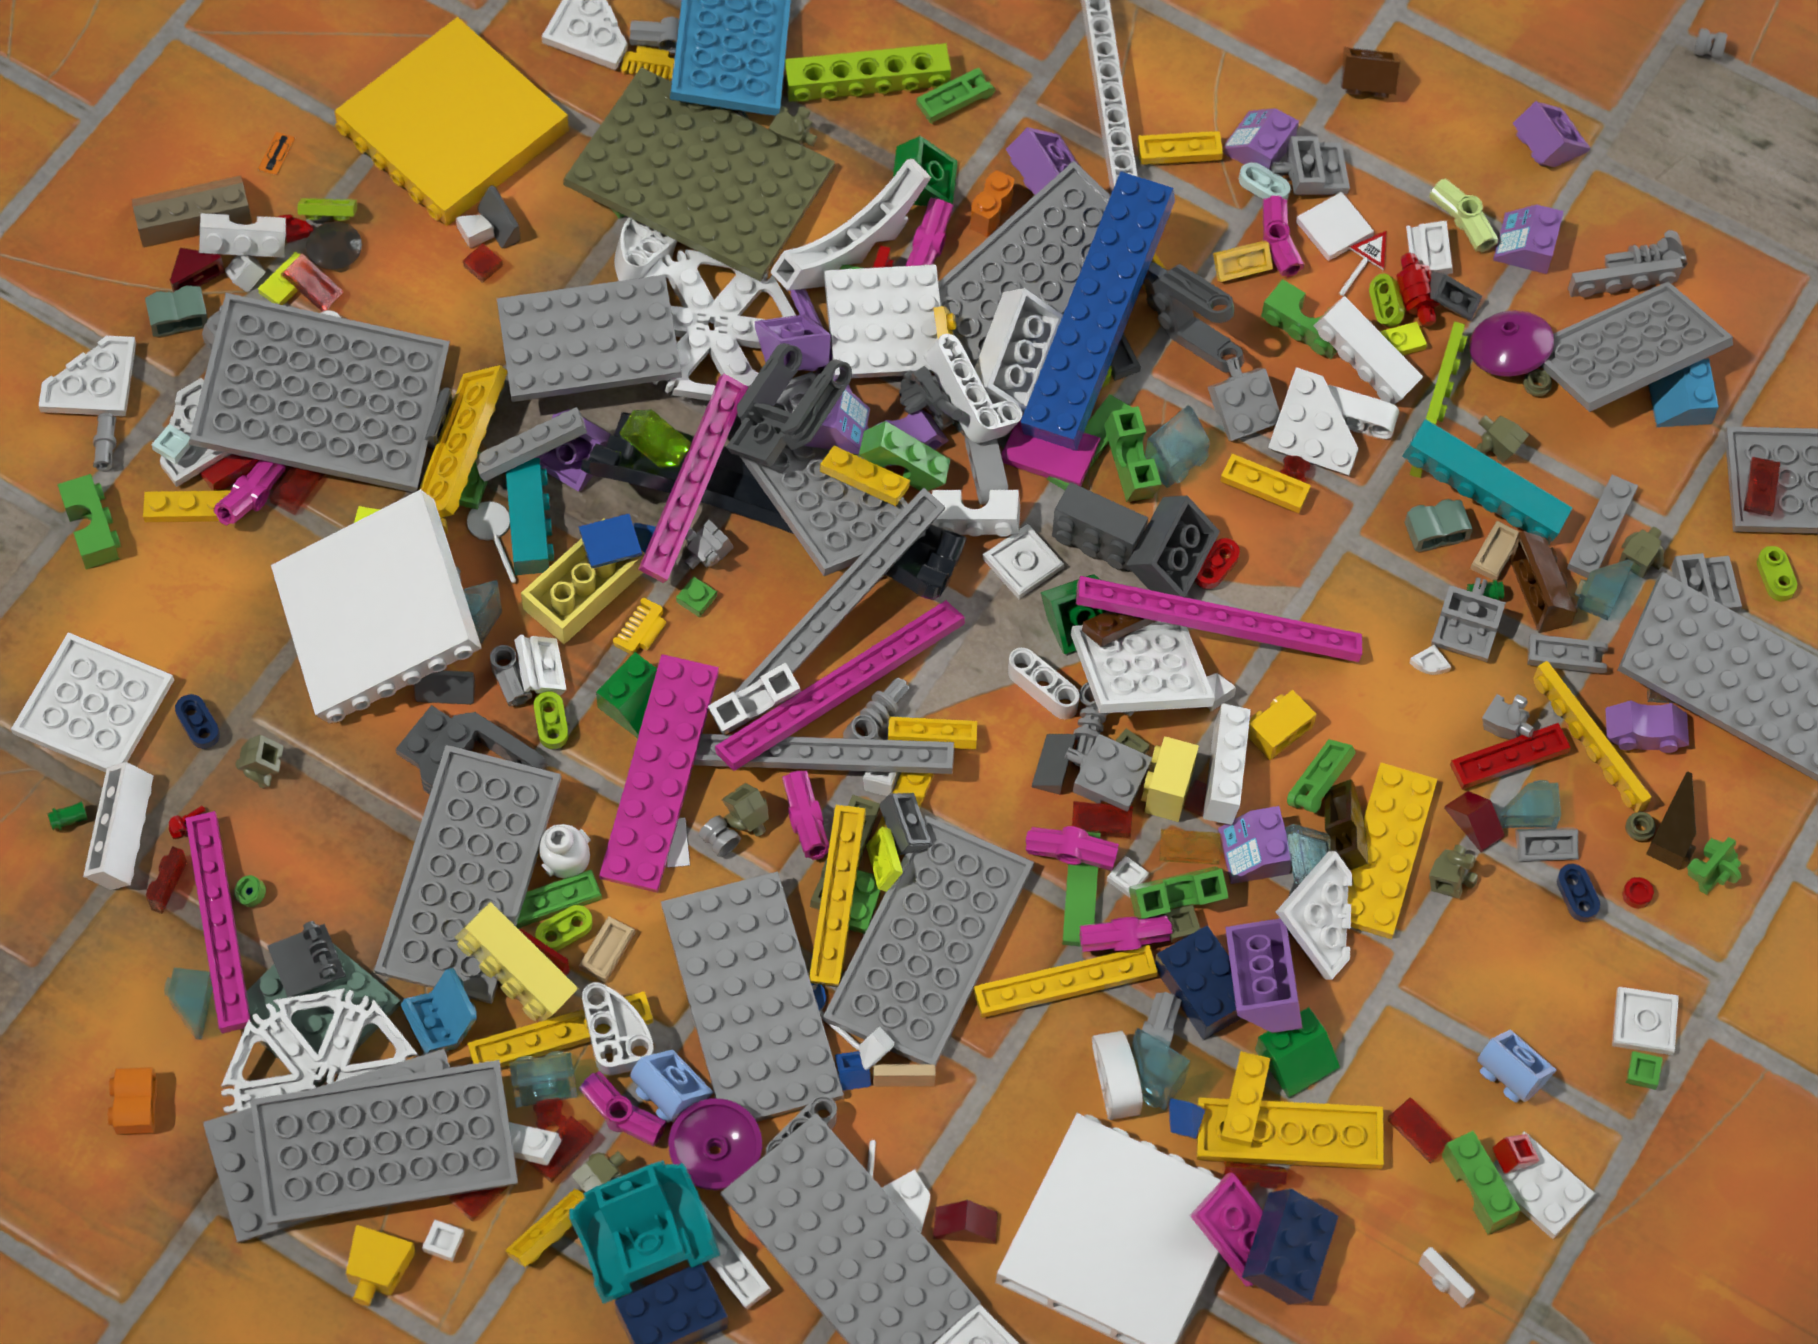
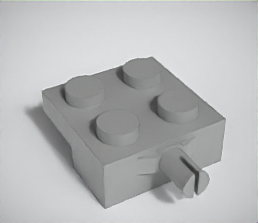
M1291 136L1286 148L1288 162L1272 163L1273 174H1289L1292 180L1294 195L1338 194L1340 192L1348 194L1350 189L1341 142L1319 143L1318 136Z
M1238 357L1226 360L1231 377L1209 386L1208 390L1215 412L1221 416L1228 441H1233L1276 425L1280 411L1266 368H1257L1242 373Z
M1704 553L1675 556L1671 565L1673 578L1732 611L1740 612L1742 605L1729 556L1705 558Z
M1476 578L1472 592L1450 585L1431 645L1435 644L1436 647L1487 662L1505 602L1483 596L1488 583L1485 579H1483L1481 587L1478 589L1481 578Z
M1098 734L1092 748L1086 754L1069 747L1064 758L1080 765V772L1074 782L1073 793L1098 804L1103 800L1127 812L1152 763V757Z

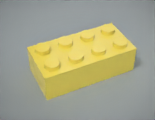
M581 538L521 592L523 609L560 642L565 644L643 573L638 569L645 553L642 551V556L591 569Z
M491 902L479 911L454 937L458 941L457 946L467 956L473 955L480 962L479 968L490 978L494 976L502 984V991L509 998H516L524 1006L522 1008L524 1013L534 1021L538 1019L541 1022L552 1016L578 989Z

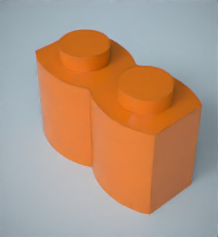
M998 170L988 176L984 184V191L979 193L972 203L971 230L986 237L996 231L1000 223V216L1009 210L1013 201V177Z
M153 1067L115 1069L114 1078L109 1079L110 1097H114L113 1107H108V1124L113 1126L117 1135L154 1133L157 1077Z

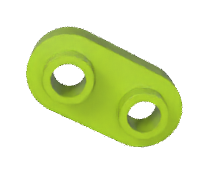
M1388 274L1377 275L1369 286L1375 317L1381 324L1387 327H1394L1402 321L1405 314L1400 288L1397 280Z
M1765 547L1757 558V567L1766 591L1774 600L1787 601L1793 597L1797 589V580L1788 557L1779 547ZM1769 557H1775L1778 561H1773ZM1779 581H1784L1787 586L1781 585Z
M543 692L534 700L539 740L548 749H558L564 746L568 740V727L563 700L555 692ZM547 707L554 708L552 712L544 711ZM552 733H556L559 735L555 739L549 737V735Z
M573 905L542 922L536 929V939L553 950L559 951L591 931L593 925L591 912L584 906ZM579 920L582 921L583 924L579 927H575L572 925L573 922ZM550 935L557 937L553 942L547 941L546 938Z

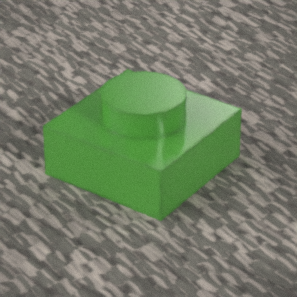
M693 576L676 596V602L700 618L716 599L717 591Z
M1632 1051L1626 1083L1656 1090L1663 1058Z

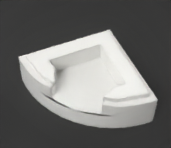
M1435 644L1411 657L1409 662L1417 670L1430 675L1444 674L1451 669V665Z

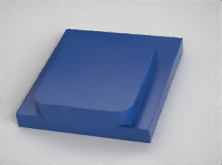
M630 514L579 527L591 569L642 556Z

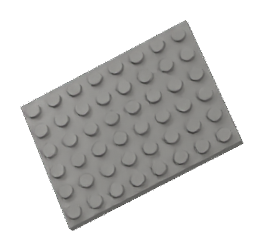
M226 293L189 438V445L414 493L418 489L428 440L424 439L436 406L450 341Z

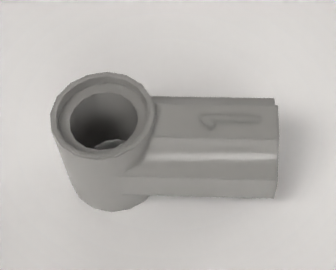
M667 17L661 20V22L632 20L630 24V45L656 46L661 50L675 53L679 19Z
M508 645L495 647L490 654L492 673L497 678L508 706L517 707L525 704L532 698L531 691L524 692L516 652ZM502 659L511 661L507 666L497 664Z
M1167 992L1156 993L1148 1021H1145L1142 1028L1138 1048L1167 1056L1174 1034V1023L1181 1004V1000L1174 994Z

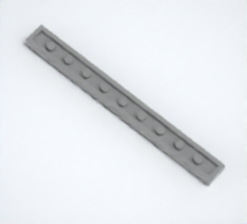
M923 488L734 693L751 686L760 679V676L785 662L793 674L945 510V506Z
M702 734L694 765L728 766L716 754L715 746L732 735ZM787 737L741 767L953 774L955 748L954 742Z

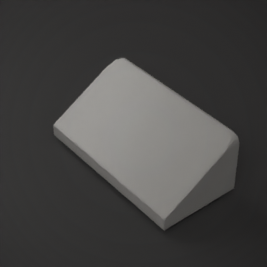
M1574 827L1515 829L1519 861L1578 859V829Z

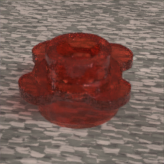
M1286 456L1283 459V469L1279 473L1305 483V474L1310 470V463L1300 456Z
M560 1098L544 1099L534 1103L533 1111L537 1113L536 1127L538 1129L546 1130L547 1127L555 1125L562 1127L566 1123V1117L562 1115L561 1109L563 1101ZM547 1112H552L551 1116H547L546 1114Z

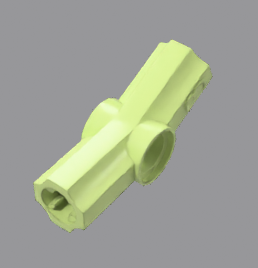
M1441 179L1430 192L1429 198L1454 217L1456 226L1464 230L1475 251L1483 253L1490 250L1497 244L1498 238L1482 211V201L1474 195H1466L1447 179Z

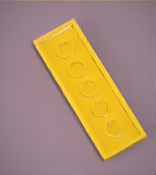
M501 365L466 373L461 378L439 435L438 443L434 448L419 490L421 489L434 499L440 518L454 515V512L458 509L462 491L468 483L470 470L477 459V452L481 441L486 435L489 420L495 412L497 399L505 385L504 381L508 372Z
M1380 762L1363 820L1367 840L1368 864L1350 870L1352 873V886H1348V904H1351V928L1392 939L1437 783L1436 778Z
M1198 1097L1197 1106L1206 1110L1197 1134V1160L1369 1169L1383 1168L1382 1106L1261 1101L1251 1147L1220 1140L1229 1099Z

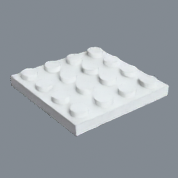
M936 265L825 270L824 281L829 331L831 334L832 360L838 359L847 362L852 369L851 378L902 376L910 370L915 372L923 366L931 374H934L927 361V352L938 340L933 307L941 306ZM839 368L835 370L834 379L839 377Z
M1156 621L1100 647L1082 632L1083 625L1072 626L1071 637L1099 713L1213 707L1215 696L1187 627Z
M68 632L12 726L11 731L18 737L106 773L107 767L128 762L174 682L173 675Z

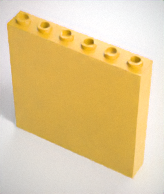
M458 17L334 111L335 127L338 132L344 137L348 136L361 153L366 152L371 157L378 169H384L389 173L392 181L398 187L403 186L414 202L424 205L429 215L436 221L440 220L445 226L451 224L457 217H460L479 202L490 186L498 187L569 131L568 115Z

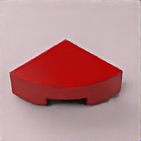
M293 215L279 216V218H285V237L287 243L314 236L313 228L307 221L295 218Z

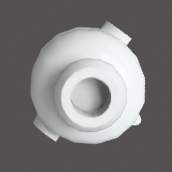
M559 824L550 827L542 835L539 844L540 857L543 861L541 866L550 877L554 875L565 879L583 873L590 860L588 842L591 839L582 829L577 830L570 825Z

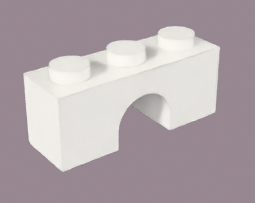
M201 213L199 253L284 257L285 218L257 216L256 223L239 225L231 222L229 215Z
M932 490V495L945 506V510L932 523L933 525L961 535L1009 536L1019 534V490H990L988 503L980 509L965 507L961 490Z
M785 662L760 676V679L751 686L736 693L733 691L708 705V708L722 734L726 735L800 693L801 689Z

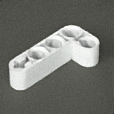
M951 334L941 335L928 350L927 361L950 403L962 411V417L959 419V422L965 434L976 443L986 442L1007 435L1021 420V408L1010 400L992 404L958 338Z

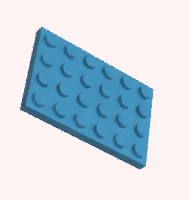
M682 0L670 100L773 116L779 114L791 0Z

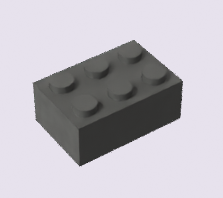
M1070 482L1054 511L1052 537L1056 538L1063 545H1071L1080 549L1089 557H1098L1106 561L1113 568L1124 569L1129 572L1130 569L1126 564L1147 527L1148 517Z
M1187 495L1162 497L1126 566L1149 590L1186 597L1220 531Z

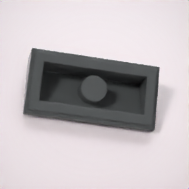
M490 186L478 205V211L480 215L482 214L491 223L495 239L500 247L504 249L520 242V228L495 186Z
M1433 271L1431 275L1430 299L1471 321L1482 295L1444 273Z
M444 388L438 393L436 406L424 439L428 440L427 448L434 449L438 443L439 435L453 402L450 388Z
M445 670L431 673L421 678L420 682L414 684L416 702L471 705L474 703L475 697L474 673Z
M1046 735L1032 782V788L1060 795L1070 760L1064 758L1069 747L1074 749L1076 735Z
M890 793L880 803V809L887 828L891 829L898 855H905L931 847L932 843L914 793Z

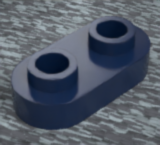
M193 694L181 697L175 705V712L192 744L200 749L213 747L220 738V732L204 701L199 696ZM190 710L196 711L194 715H187V712ZM203 733L210 734L207 738L200 737Z
M1578 864L1563 866L1557 876V886L1571 916L1581 922L1593 920L1600 909V900L1586 870ZM1567 879H1573L1576 885H1570ZM1584 905L1588 908V911H1582L1578 906Z

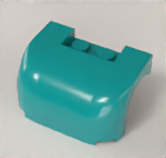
M663 1160L642 1167L583 1193L585 1198L575 1208L569 1209L570 1221L588 1258L594 1277V1287L603 1304L631 1293V1282L687 1259L690 1266L694 1267L720 1256L707 1213L683 1163L679 1165L665 1164Z

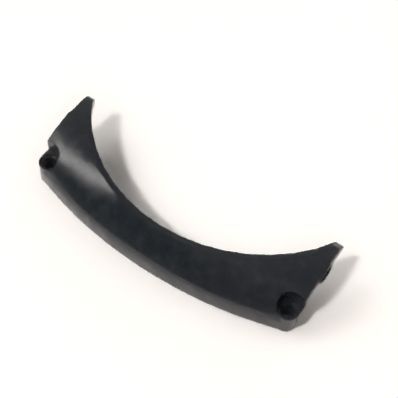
M622 412L615 434L609 436L607 446L595 444L589 458L583 459L581 470L593 476L623 481L671 493L694 435L645 420L631 413ZM724 446L701 502L794 534L741 457L732 454ZM931 524L926 529L925 536L918 538L885 575L906 586L920 597L931 600L940 598L949 585L967 538L961 534Z

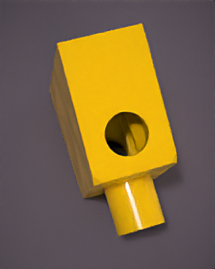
M357 1225L346 1269L348 1282L357 1285L352 1300L358 1304L370 1306L375 1292L391 1295L415 1256L416 1252L413 1243Z

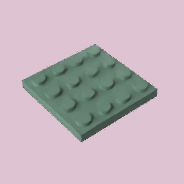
M334 945L346 977L297 995L302 996L345 989L346 991L342 996V1002H345L347 992L352 990L354 991L352 998L354 1005L361 1004L364 996H368L369 1005L365 1010H369L374 1000L388 1018L401 1006L400 999L336 945ZM274 964L246 991L251 1024L259 1028L260 1026L254 1021L253 1015L256 1013L260 1019L267 1020L271 1014L266 1005L269 1003L273 1005L276 1012H280L279 1006L273 1000L288 998ZM325 1006L296 1011L292 1015V1024L317 1055L334 1016V1011L330 1007ZM368 1024L363 1028L354 1052L379 1028L376 1024ZM259 1042L280 1060V1058L276 1055V1053L266 1042ZM327 1071L325 1078L321 1082L316 1081L314 1086H322L327 1081L329 1071Z

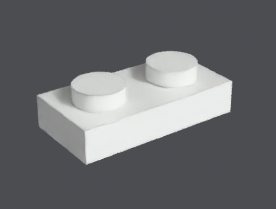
M509 1122L514 1158L548 1165L561 1142L558 1133Z

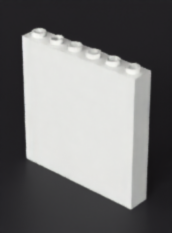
M421 489L271 565L315 715L329 724L343 720L346 715L356 710L366 709L372 702L380 698L390 697L397 690L407 685H414L420 682L421 678L431 673L443 671L447 665L457 660L467 659L473 652L482 649L435 501Z
M1077 1113L997 1272L996 1283L1123 1344H1177L1219 1255L1217 1249L1190 1215L1221 1180L1214 1177L1213 1173L1205 1168H1194L1186 1164L1184 1159L1175 1154L1166 1155L1158 1151L1153 1144L1147 1141L1138 1142L1130 1138L1125 1131L1119 1128L1110 1129L1102 1125L1094 1116L1087 1114L1083 1116Z

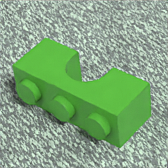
M1282 279L1264 301L1261 317L1270 325L1277 326L1287 332L1294 340L1302 341L1310 346L1317 354L1332 359L1337 350L1329 342L1323 340L1318 334V330L1313 326L1321 317L1309 318L1303 315L1301 309L1303 308L1306 293Z
M1139 406L1114 410L1104 423V427L1126 502L1153 498L1162 484L1154 458L1146 459L1144 454L1143 438L1146 434V429Z
M887 421L864 431L859 456L880 467L886 465L905 467L903 477L909 479L910 486L919 491L923 488L930 491L946 484L950 464L948 457Z
M91 474L57 484L69 521L78 519L91 520V523L86 528L73 532L85 569L118 560L119 556L116 548L122 546L117 531L110 532L108 524L113 523L108 506L102 508L100 501L104 500L105 496L101 484H94Z
M1215 866L1128 887L1134 915L1141 919L1169 913L1171 909L1185 905H1202L1229 898L1223 870Z
M1471 1131L1446 1143L1441 1156L1456 1182L1463 1180L1468 1186L1474 1200L1472 1209L1488 1235L1514 1223L1520 1208L1475 1132Z

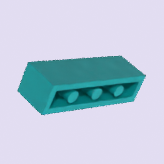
M533 458L506 471L515 575L543 573L549 568V561H554L553 544H547V536H552L551 518L545 519V511L550 510L549 493L543 494L542 487L548 485L547 469H541L540 458Z

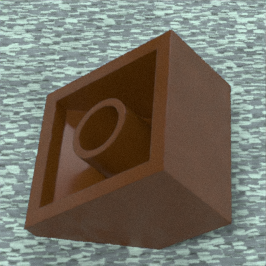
M1344 47L1341 88L1346 89V93L1361 95L1362 91L1373 92V96L1388 98L1389 94L1396 95L1400 68L1398 53Z

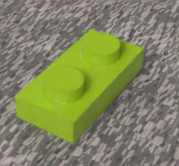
M301 198L298 203V215H305V218L310 220L321 219L322 216H333L334 220H349L350 216L354 217L357 211V200Z

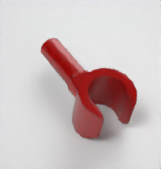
M201 805L183 817L177 815L170 818L169 832L172 838L178 839L185 836L188 832L185 826V818L201 815L206 812L205 808Z

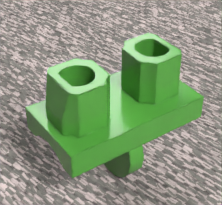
M1728 837L1724 842L1711 838L1704 848V856L1710 858L1707 863L1698 858H1694L1687 867L1688 876L1698 882L1700 892L1708 895L1717 883L1724 885L1727 881L1737 883L1741 879L1742 875L1738 869L1741 862L1738 860V854L1734 850L1736 840Z

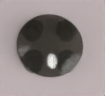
M343 222L324 223L315 228L307 239L306 250L308 258L312 263L321 268L345 272L361 253V237L358 231L349 224Z

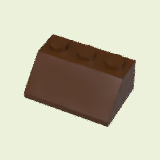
M1525 531L1518 532L1509 560L1538 633L1571 626L1578 611L1577 603L1574 597H1570L1568 593V584L1564 572L1559 571L1555 549L1553 547L1550 548L1545 537Z

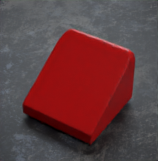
M1527 1134L1505 1137L1493 1146V1152L1505 1174L1518 1171L1540 1161Z

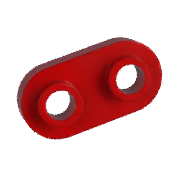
M1229 538L1216 540L1194 580L1196 584L1205 589L1217 587L1238 562L1240 555L1238 544ZM1227 554L1229 558L1225 559L1222 558L1220 555ZM1210 574L1212 578H1205L1203 575Z

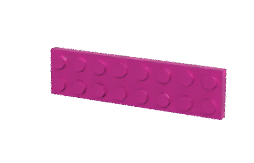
M661 654L599 877L601 880L656 893L659 892L707 718L708 705L711 703L718 678L719 667Z

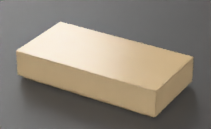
M1496 521L1470 569L1491 580H1497L1511 556L1519 531Z
M608 916L579 964V970L606 983L633 938L635 929Z
M875 1065L873 1067V1087L935 1086V1065Z

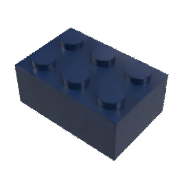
M1208 925L1156 954L1155 965L1158 975L1171 994H1174L1181 1000L1180 1007L1203 1040L1242 1019L1237 1016L1229 955Z
M1292 1188L1269 1192L1242 1278L1289 1305L1312 1302L1339 1216Z
M702 1263L683 1269L614 1301L616 1314L630 1344H695L728 1328V1316Z

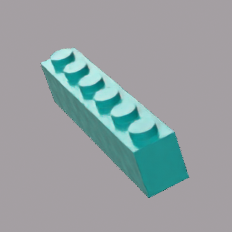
M1426 419L1416 430L1402 455L1411 465L1422 468L1432 474L1437 481L1447 483L1457 489L1462 496L1475 500L1487 511L1495 512L1505 518L1510 525L1547 538L1549 544L1559 534L1572 510L1571 506Z

